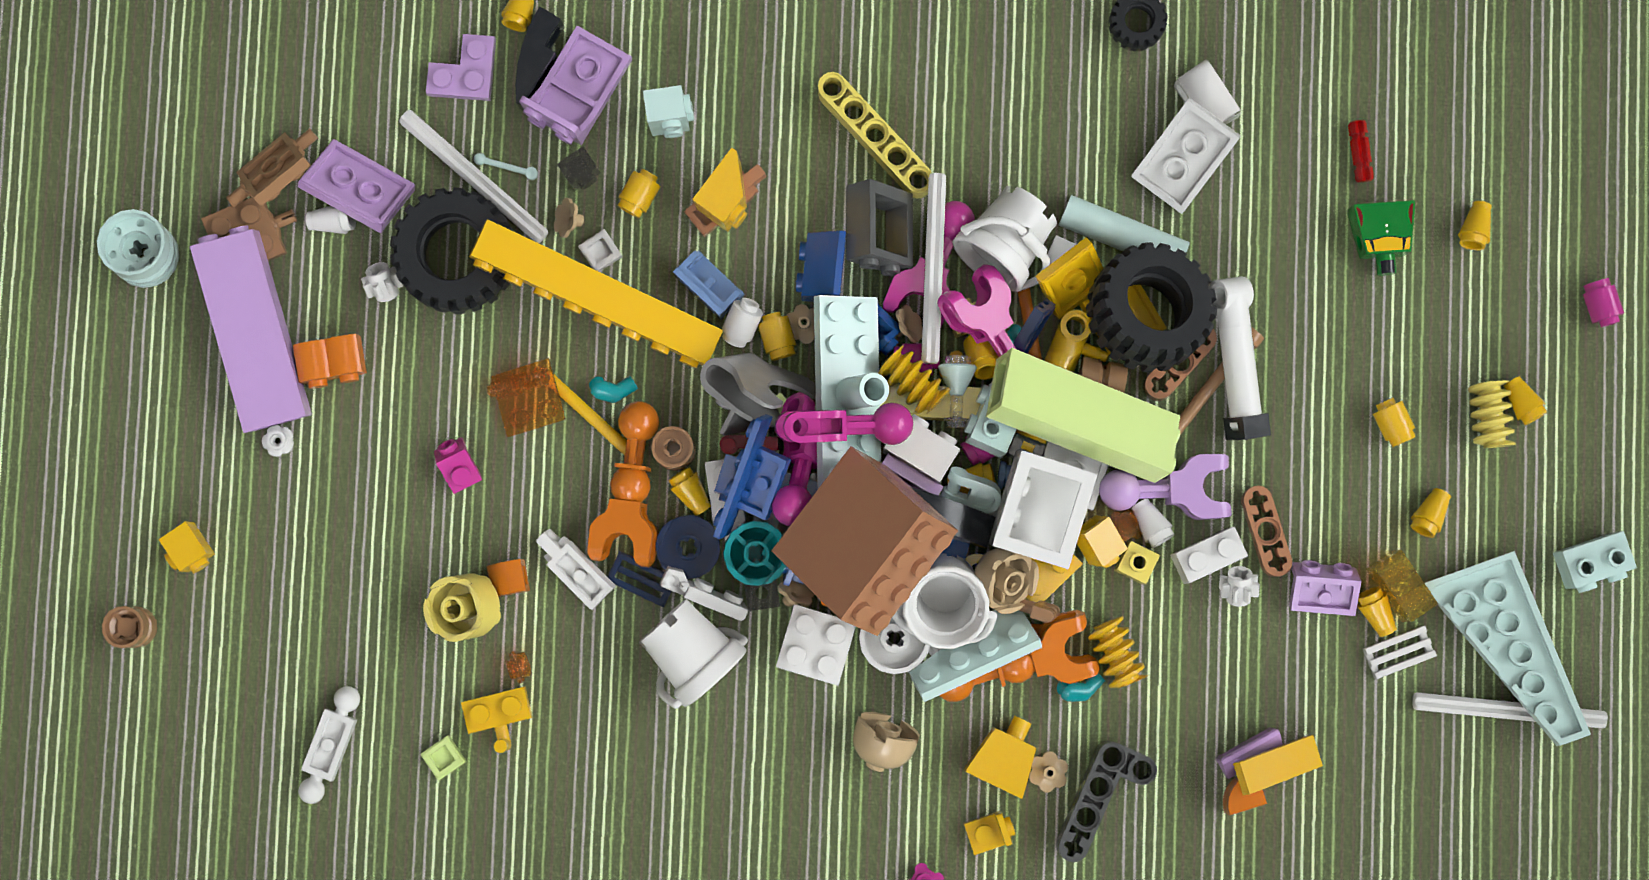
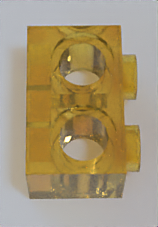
M1402 550L1391 551L1366 568L1376 585L1381 588L1382 592L1387 593L1391 607L1402 622H1413L1438 605V602Z

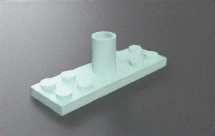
M814 296L816 410H846V415H873L880 405L886 401L889 394L887 380L881 374H878V297ZM874 434L847 435V441L817 442L818 489L850 446L881 462V441Z

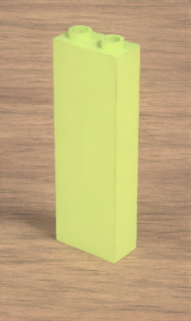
M1011 348L996 359L986 417L1153 483L1173 472L1176 465V458L1174 457L1175 448L1180 437V415L1014 348Z

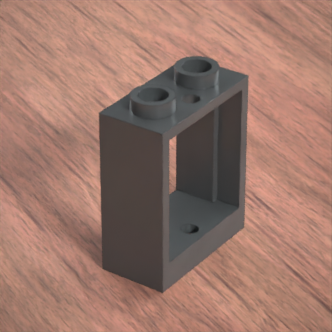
M872 179L847 185L846 260L859 264V267L862 269L880 270L881 274L885 276H895L900 274V270L912 268L913 194ZM876 208L886 212V251L876 248Z

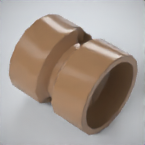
M1082 357L1078 375L1124 393L1128 368L1123 363L1110 361L1105 366L1102 365L1100 359Z
M675 426L665 427L658 431L653 438L652 454L656 461L667 470H683L694 460L696 454L695 442L688 432L682 428Z
M139 606L116 607L107 613L102 623L104 638L109 644L117 648L144 647L154 639L157 632V620L153 613Z

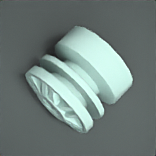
M135 209L120 211L108 218L100 228L97 238L100 258L109 269L130 285L141 288L157 286L169 279L176 270L179 260L178 244L173 235L147 212ZM146 248L144 257L140 258L139 256L142 255L141 249Z

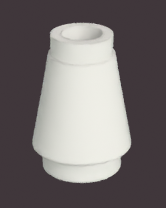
M332 206L308 211L306 214V225L309 230L347 234L348 231L355 229L356 219Z
M1143 499L1131 508L1145 543L1149 542L1152 548L1163 544L1175 535L1171 530L1173 525L1149 499Z

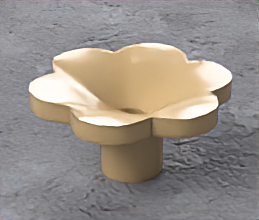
M564 198L562 205H558L555 211L554 230L562 238H567L576 226L581 227L584 223V216L577 214L578 206L576 203H573L571 198Z
M804 304L797 305L794 312L788 313L786 316L789 318L795 340L799 339L803 344H810L815 337L814 308L809 309ZM805 320L807 321V324L802 325L801 322Z
M902 306L901 309L896 311V318L899 321L898 324L901 331L897 336L905 335L911 342L916 343L922 338V320L917 313L912 311L910 306Z
M783 576L780 578L778 591L784 595L782 602L786 606L792 607L794 604H800L804 607L810 606L815 594L806 585L791 581L790 586L783 585Z
M1051 751L1046 752L1042 757H1034L1032 770L1029 774L1031 783L1039 785V788L1046 793L1051 792L1055 787L1061 788L1066 784L1065 773L1068 771L1066 761L1058 759V756ZM1048 770H1052V774L1050 776L1047 775Z

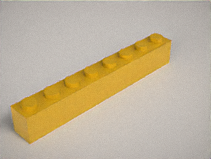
M488 219L484 222L469 255L470 258L475 260L473 264L475 267L489 273L496 269L505 274L503 279L519 287L522 286V283H526L535 288L533 293L549 301L554 296L564 301L562 307L577 314H581L582 310L594 315L592 321L607 328L614 324L623 329L622 335L637 342L642 337L652 342L650 348L665 355L672 351L681 356L680 362L696 369L698 364L703 366L711 359L723 332L720 328Z

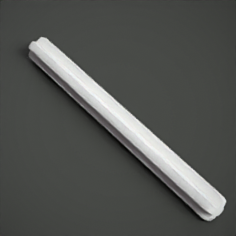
M407 110L401 116L399 122L403 127L484 198L490 200L501 213L533 241L540 243L546 238L548 230L413 111Z
M931 173L928 178L921 360L925 364H937L940 352L941 311L937 302L938 298L942 295L946 197V175L943 173Z
M1417 692L1413 695L1412 705L1415 710L1536 722L1519 702ZM1581 709L1588 727L1606 728L1607 712Z

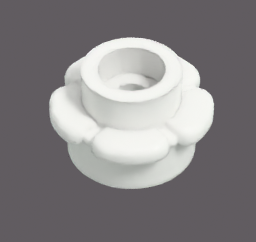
M271 426L267 429V434L262 437V445L268 450L270 455L279 457L292 450L294 445L293 434L287 427ZM276 438L281 439V442L279 444L275 442Z

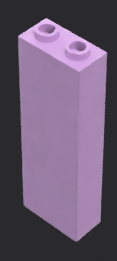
M248 225L230 229V235L218 238L217 234L198 238L199 244L190 246L242 430L243 433H248L311 416L312 413L304 385L298 381L293 346L260 232L254 229L249 230Z

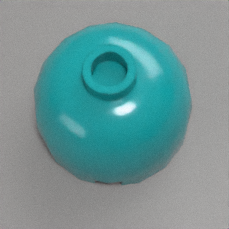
M750 521L740 524L731 531L725 541L723 557L726 568L735 579L746 585L759 586L773 582L781 576L786 567L772 552V549L783 535L779 529L767 522Z

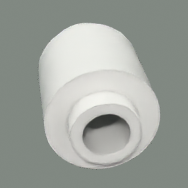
M742 298L733 302L722 327V338L724 341L735 347L742 348L746 346L747 342L752 340L763 316V312L756 301Z

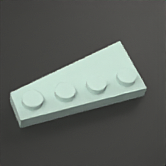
M994 610L997 613V619L988 637L979 642L966 644L955 649H941L909 672L911 679L923 701L926 702L1042 648L1041 640L1024 612L1016 611L1011 614H1001Z

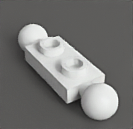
M344 686L336 691L334 695L336 711L328 708L324 709L301 769L311 774L310 778L302 781L298 789L299 797L305 803L314 804L319 802L325 793L322 783L323 779L334 781L357 722V719L348 716V713L355 710L360 703V695L353 687Z

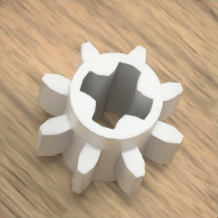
M379 262L366 269L365 274L367 277H363L361 280L368 298L375 296L377 301L387 302L397 297L399 294L398 288L403 287V284L395 274L397 272L395 267L389 268L387 263Z
M1236 566L1229 569L1228 576L1220 575L1219 589L1221 590V598H1226L1229 604L1242 607L1250 604L1251 597H1259L1260 584L1258 583V575H1252L1250 569Z

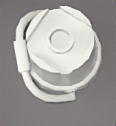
M1006 186L998 198L977 220L961 227V231L952 243L962 261L974 272L983 264L992 265L1000 272L1010 290L1019 292L1038 284L1036 277L1027 280L1029 276L1028 268L1036 256L1042 261L1041 271L1050 265L1047 248L1043 244L1057 224L1056 217L1052 214L1047 219L1043 214L1047 206L1033 194L1019 187H1016L1010 193V186Z
M940 554L931 566L928 574L919 581L908 600L903 603V617L905 620L901 617L899 609L892 618L900 628L914 634L922 643L937 649H955L966 644L979 642L988 637L994 628L997 613L989 611L988 595L982 581L974 574L972 566L959 556L955 558L947 556V554Z
M686 599L670 611L639 643L662 670L656 682L657 694L664 702L677 709L681 705L687 707L695 702L723 678L746 653L747 650L744 645L748 642V639L734 629L727 627L716 628ZM666 678L675 688L674 697L676 699L665 691L664 683Z

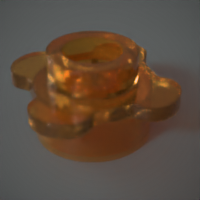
M1127 509L1123 513L1114 511L1111 514V520L1123 541H1127L1132 537L1139 539L1142 536L1138 520L1132 511Z
M512 651L509 654L510 660L506 661V667L510 678H516L520 684L525 681L524 678L532 676L531 667L524 652L516 654L515 651Z

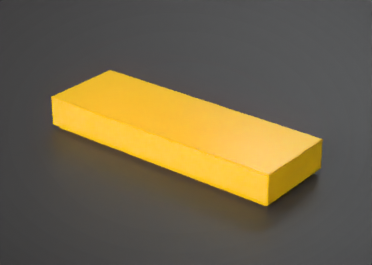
M1308 735L1235 762L1233 766L1242 794L1249 795L1322 767L1323 764L1314 736Z

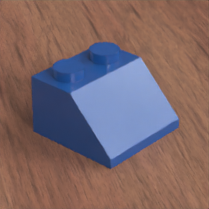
M846 231L808 233L807 242H800L799 260L805 261L804 273H797L796 292H802V301L814 302V296L818 295L840 296Z

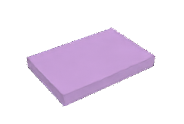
M333 139L300 178L298 188L373 230L382 233L415 191V184Z

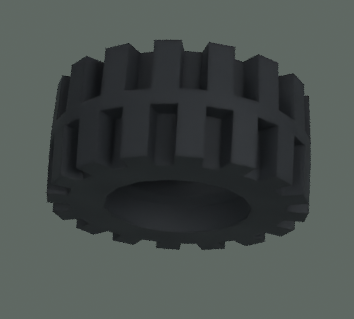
M1117 0L1111 10L1108 22L1110 23V34L1113 33L1114 41H1119L1124 49L1126 46L1130 47V51H1136L1137 49L1143 51L1149 46L1155 45L1167 26L1168 14L1165 13L1166 7L1164 3H1160L1159 0ZM1132 9H1141L1147 12L1151 19L1150 28L1141 33L1130 30L1125 23L1127 12Z

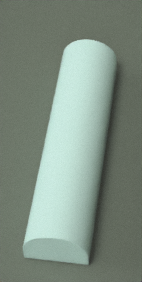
M1073 195L1070 196L1059 223L1061 227L1121 251L1132 245L1138 248L1141 243L1152 242L1155 248L1160 243L1170 245V250L1174 252L1178 248L1187 252L1190 243Z

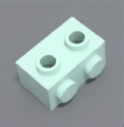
M681 85L643 91L647 123L652 136L664 135L665 138H676L683 136L684 131H690L689 121L694 120L693 106L690 94L684 95Z
M991 382L989 386L983 385L976 402L981 405L977 415L971 414L967 421L964 432L969 434L965 443L1001 458L1007 453L1016 428L986 417L992 386Z
M1624 531L1612 532L1553 552L1565 589L1577 588L1578 593L1597 588L1596 582L1606 578L1609 583L1628 577L1627 571L1637 568Z

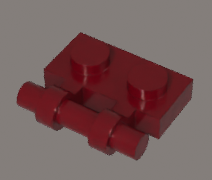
M726 435L720 440V449L726 454H734L740 448L745 449L749 438L746 435ZM765 437L763 446L770 450H779L780 438Z

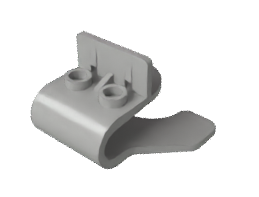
M752 353L712 358L701 369L700 380L704 390L716 399L715 402L720 407L731 410L720 430V433L724 436L747 431L753 419L765 414L773 417L770 427H775V421L780 415L776 408L782 407L783 401L772 393L769 389L770 385L788 387L816 400V385L809 378L769 364Z

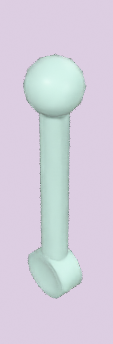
M477 153L474 156V162L477 165L488 164L526 175L529 180H535L538 177V171L534 167L525 169L486 158L483 153Z

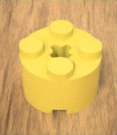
M478 574L455 575L437 580L430 587L431 591L423 605L425 621L430 630L449 642H458L483 636L494 625L498 624L501 619L499 597L491 580L486 576Z

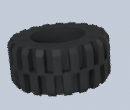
M454 187L453 191L440 188L435 189V195L428 196L425 193L417 197L420 202L414 207L409 204L403 210L406 213L404 219H397L394 225L397 234L396 236H391L390 246L394 249V254H391L390 258L392 265L397 270L395 274L398 280L417 300L439 312L446 313L450 311L454 314H465V310L471 309L475 312L483 309L482 304L486 302L492 304L498 299L497 293L501 289L505 291L510 285L509 282L503 279L504 273L496 269L489 273L476 267L474 271L463 278L445 280L430 270L426 262V250L432 236L446 225L465 223L480 233L484 222L488 219L513 231L508 220L490 200H486L477 192H466L464 188Z
M1152 242L1141 243L1138 248L1132 245L1124 249L1121 254H1117L1095 278L1093 286L1089 289L1087 298L1090 302L1086 305V315L1092 317L1091 322L1088 324L1091 333H1097L1099 339L1096 341L1101 349L1106 347L1111 352L1109 354L1110 358L1114 361L1120 358L1125 361L1124 366L1132 370L1137 366H1141L1142 372H1153L1156 368L1159 371L1170 369L1173 365H1179L1205 342V338L1210 335L1214 327L1212 321L1217 316V307L1212 306L1217 298L1215 290L1209 289L1208 285L1211 283L1208 274H1202L1198 269L1201 265L1195 259L1192 262L1185 257L1187 255L1186 252L1179 248L1174 252L1170 250L1171 246L1168 244L1160 243L1155 248ZM1146 285L1161 292L1173 308L1175 317L1174 328L1161 331L1141 323L1129 306L1128 287Z

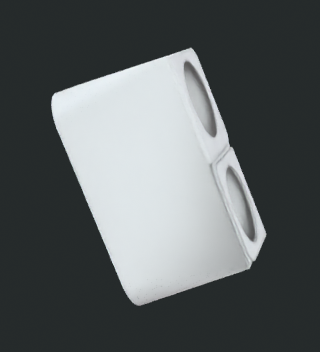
M1206 59L1179 77L1174 84V88L1184 103L1189 98L1224 124L1237 119L1242 113L1234 115L1240 111V108L1210 62Z

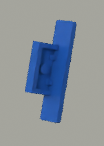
M768 414L753 419L747 428L746 437L749 439L745 449L740 451L735 461V467L738 469L734 479H731L726 486L724 496L727 497L725 505L718 511L714 519L713 525L716 529L713 537L721 539L731 533L739 509L763 520L770 518L773 500L782 486L791 459L763 446L773 418Z

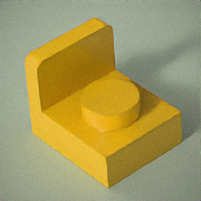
M1000 811L963 823L974 855L1004 845H1012L1010 837L1016 835L1010 817L1004 818Z

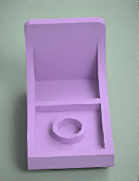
M576 26L539 89L531 98L521 97L519 102L524 109L523 113L528 116L527 120L541 129H544L545 126L550 127L556 132L555 136L563 142L571 145L574 141L582 145L630 65L632 57L581 27Z

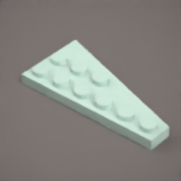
M1515 551L1422 584V587L1556 746L1591 735Z

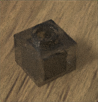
M581 147L557 164L574 191L578 188L584 190L597 181L596 176L600 174L598 167L584 147Z
M777 579L769 584L759 586L744 584L748 611L781 607ZM765 587L768 590V595L765 599L757 598V588Z

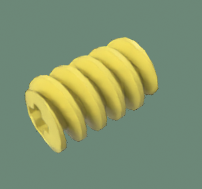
M1509 381L1481 382L1468 388L1469 393L1478 395L1469 401L1471 406L1479 407L1478 410L1471 413V418L1481 420V422L1472 426L1473 431L1482 433V435L1473 439L1474 444L1482 445L1483 448L1516 445V442L1506 440V436L1514 433L1515 429L1505 427L1504 425L1514 420L1513 416L1503 414L1504 410L1512 407V403L1502 401V398L1510 395L1511 391L1501 389V385Z

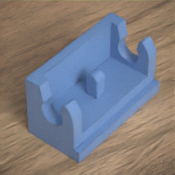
M699 250L692 252L673 271L674 276L720 320L730 311L733 302L740 300L745 295Z

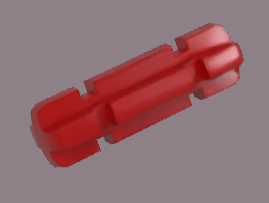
M1355 120L1348 124L1349 136L1352 137L1350 146L1353 166H1356V170H1354L1355 180L1358 183H1364L1374 179L1373 167L1370 166L1372 158L1369 137L1365 136L1368 133L1367 123L1365 120Z

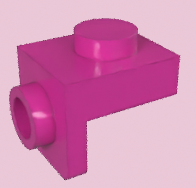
M462 437L456 440L449 439L441 443L438 449L434 451L436 464L453 494L482 480L481 473L470 456Z

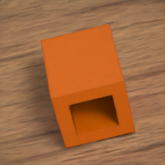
M524 559L510 560L487 566L488 578L491 580L498 597L530 591Z
M1237 776L1228 784L1223 796L1224 813L1228 815L1267 804L1263 789L1249 795H1243Z

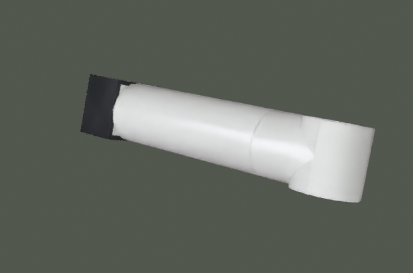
M1243 276L1214 280L1209 285V289L1215 290L1217 298L1212 306L1217 307L1216 318L1218 319L1230 416L1223 418L1226 440H1248L1271 436L1269 413H1262L1249 314V306L1254 298L1252 284L1249 279Z

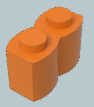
M358 334L341 335L293 345L298 381L302 384H308L309 389L328 386L327 381L339 379L340 383L359 381V375L367 373L362 340Z

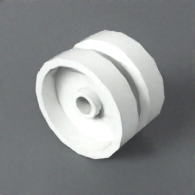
M902 604V605L900 606V608H899V613H900L901 617L903 618V620H905L904 617H903V604ZM891 618L888 626L878 636L862 629L859 634L862 653L871 665L882 672L891 674L909 672L920 665L929 652V645L922 643L914 634L900 628L893 618ZM891 632H898L900 634L901 640L898 644H891L889 642L888 636Z

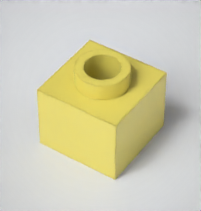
M1129 541L1126 545L1128 550L1122 553L1114 571L1142 585L1147 584L1160 555L1133 541ZM1137 556L1142 557L1144 560V566L1141 569L1133 565V560Z

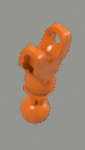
M636 401L626 405L618 418L619 429L623 436L627 438L624 464L614 463V467L619 468L614 473L610 482L611 492L615 499H609L607 510L599 515L590 525L588 556L592 561L605 560L610 554L613 541L620 535H628L633 542L635 562L641 567L649 568L655 561L657 552L656 540L659 533L647 516V504L642 503L651 489L650 479L646 473L651 472V468L643 466L646 441L651 439L659 428V416L650 404Z
M1079 610L1060 613L1059 616L1049 623L1043 622L1037 633L1041 640L1042 648L939 696L949 702L962 701L970 695L974 685L999 678L1002 687L1006 686L1005 681L1023 683L1034 672L1037 677L1050 675L1058 681L1067 684L1076 683L1097 675L1100 671V666L1096 658L1088 654L1070 656L1065 653V644L1068 638L1086 628L1087 619L1085 613Z

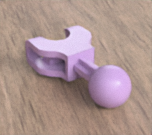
M1199 454L1192 456L1184 461L1177 471H1173L1170 475L1156 483L1148 480H1138L1135 475L1120 469L1113 470L1103 477L1099 487V494L1107 507L1117 511L1131 508L1137 503L1138 499L1165 498V505H1176L1181 508L1184 514L1194 520L1227 518L1232 516L1231 505L1228 502L1211 500L1205 495L1203 483L1204 478L1210 472L1225 470L1229 467V456L1226 454Z

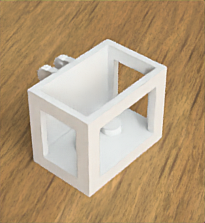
M1016 450L988 544L1069 569L1098 474L1026 451Z

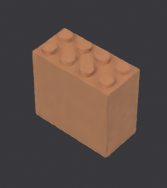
M850 446L772 549V552L840 620L878 636L888 626L891 618L900 606L908 600L919 581L928 574L939 555L950 545L958 530L889 467Z

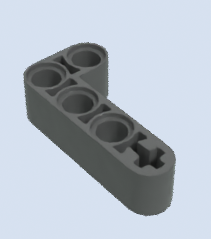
M1103 741L1097 746L1056 840V849L1065 860L1079 862L1087 855L1119 778L1123 777L1140 785L1149 784L1157 775L1155 762L1150 757L1113 741ZM1109 747H1115L1119 754L1118 760L1112 765L1105 764L1102 757L1103 752ZM1143 760L1148 765V773L1143 778H1136L1133 774V766L1136 762ZM1096 777H1102L1106 783L1105 790L1098 795L1092 794L1089 787L1090 782ZM1084 807L1091 808L1093 812L1092 820L1088 824H1079L1077 821L1078 811ZM1074 825L1080 831L1087 833L1085 837L1078 833L1076 843L1080 846L1078 851L1072 850L1070 854H1067L1068 849L1064 844L1066 841H1073L1076 833L1070 830V828Z

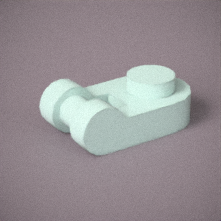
M951 467L948 474L949 483L943 487L940 494L941 497L967 505L987 514L998 509L1001 503V491L996 483L970 474L963 468ZM960 487L969 488L968 494L960 492Z

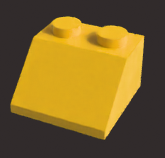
M732 147L692 199L698 211L727 232H729L732 226L737 229L747 216L745 212L747 204L741 162L737 151Z

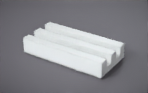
M1420 626L1363 648L1374 679H1379L1437 656L1431 646V639L1426 634L1427 629L1425 626ZM1419 635L1421 641L1374 659L1372 653ZM1424 647L1425 652L1386 668L1378 669L1377 665Z

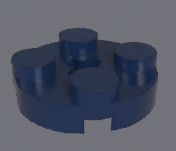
M694 515L677 517L667 522L660 530L656 540V551L662 567L665 570L667 566L682 569L686 579L700 578L710 572L716 565L721 551L720 539L713 537L714 527L708 521ZM692 538L695 540L694 546L697 548L695 554L689 553L686 557L682 555L683 548L680 547L681 541L688 542Z

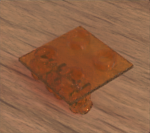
M549 358L491 376L492 381L490 385H487V392L491 398H497L507 438L566 420Z

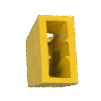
M1014 715L1007 732L993 727L965 766L964 771L1022 799L1036 752V747L1024 742L1031 723Z

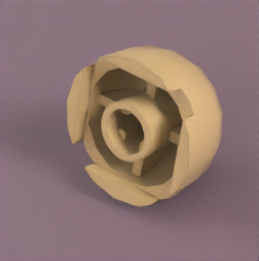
M998 547L988 551L980 559L974 572L984 585L989 598V607L1001 614H1011L1025 606V604L1020 602L1027 595L1033 596L1039 580V568L1035 561L1030 557Z
M863 712L858 717L855 725L853 745L860 758L866 762V766L874 771L882 772L884 769L898 768L909 761L917 746L920 736L918 731L902 720L899 726L888 722L891 717L890 715L878 712Z

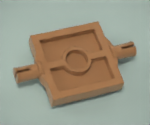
M310 128L296 140L291 139L284 132L236 172L240 178V186L229 196H226V199L234 208L248 196L253 197L260 206H263L267 201L274 200L284 187L290 182L301 178L306 169L311 166L304 157V150L319 138Z
M251 197L239 203L235 208L229 206L203 217L201 220L207 234H217L218 238L230 235V229L248 225L249 230H258L267 259L270 261L287 254L281 239L280 228L297 222V217L293 216L295 215L293 209L275 216L268 209L266 203L260 206Z

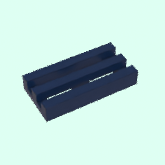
M1046 298L1038 306L1034 307L1013 343L1017 350L1026 354L1029 353L1054 311L1056 304Z
M619 551L607 577L615 585L664 608L672 591L621 566V563L625 560L660 578L663 577L664 572L653 566L649 568L641 567L635 562L634 557ZM617 571L662 592L661 599L616 578Z

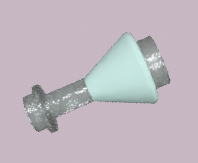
M945 356V364L938 366L946 387L951 389L949 392L950 417L943 418V421H947V428H965L968 418L963 417V395L977 369L976 365L970 364V356Z

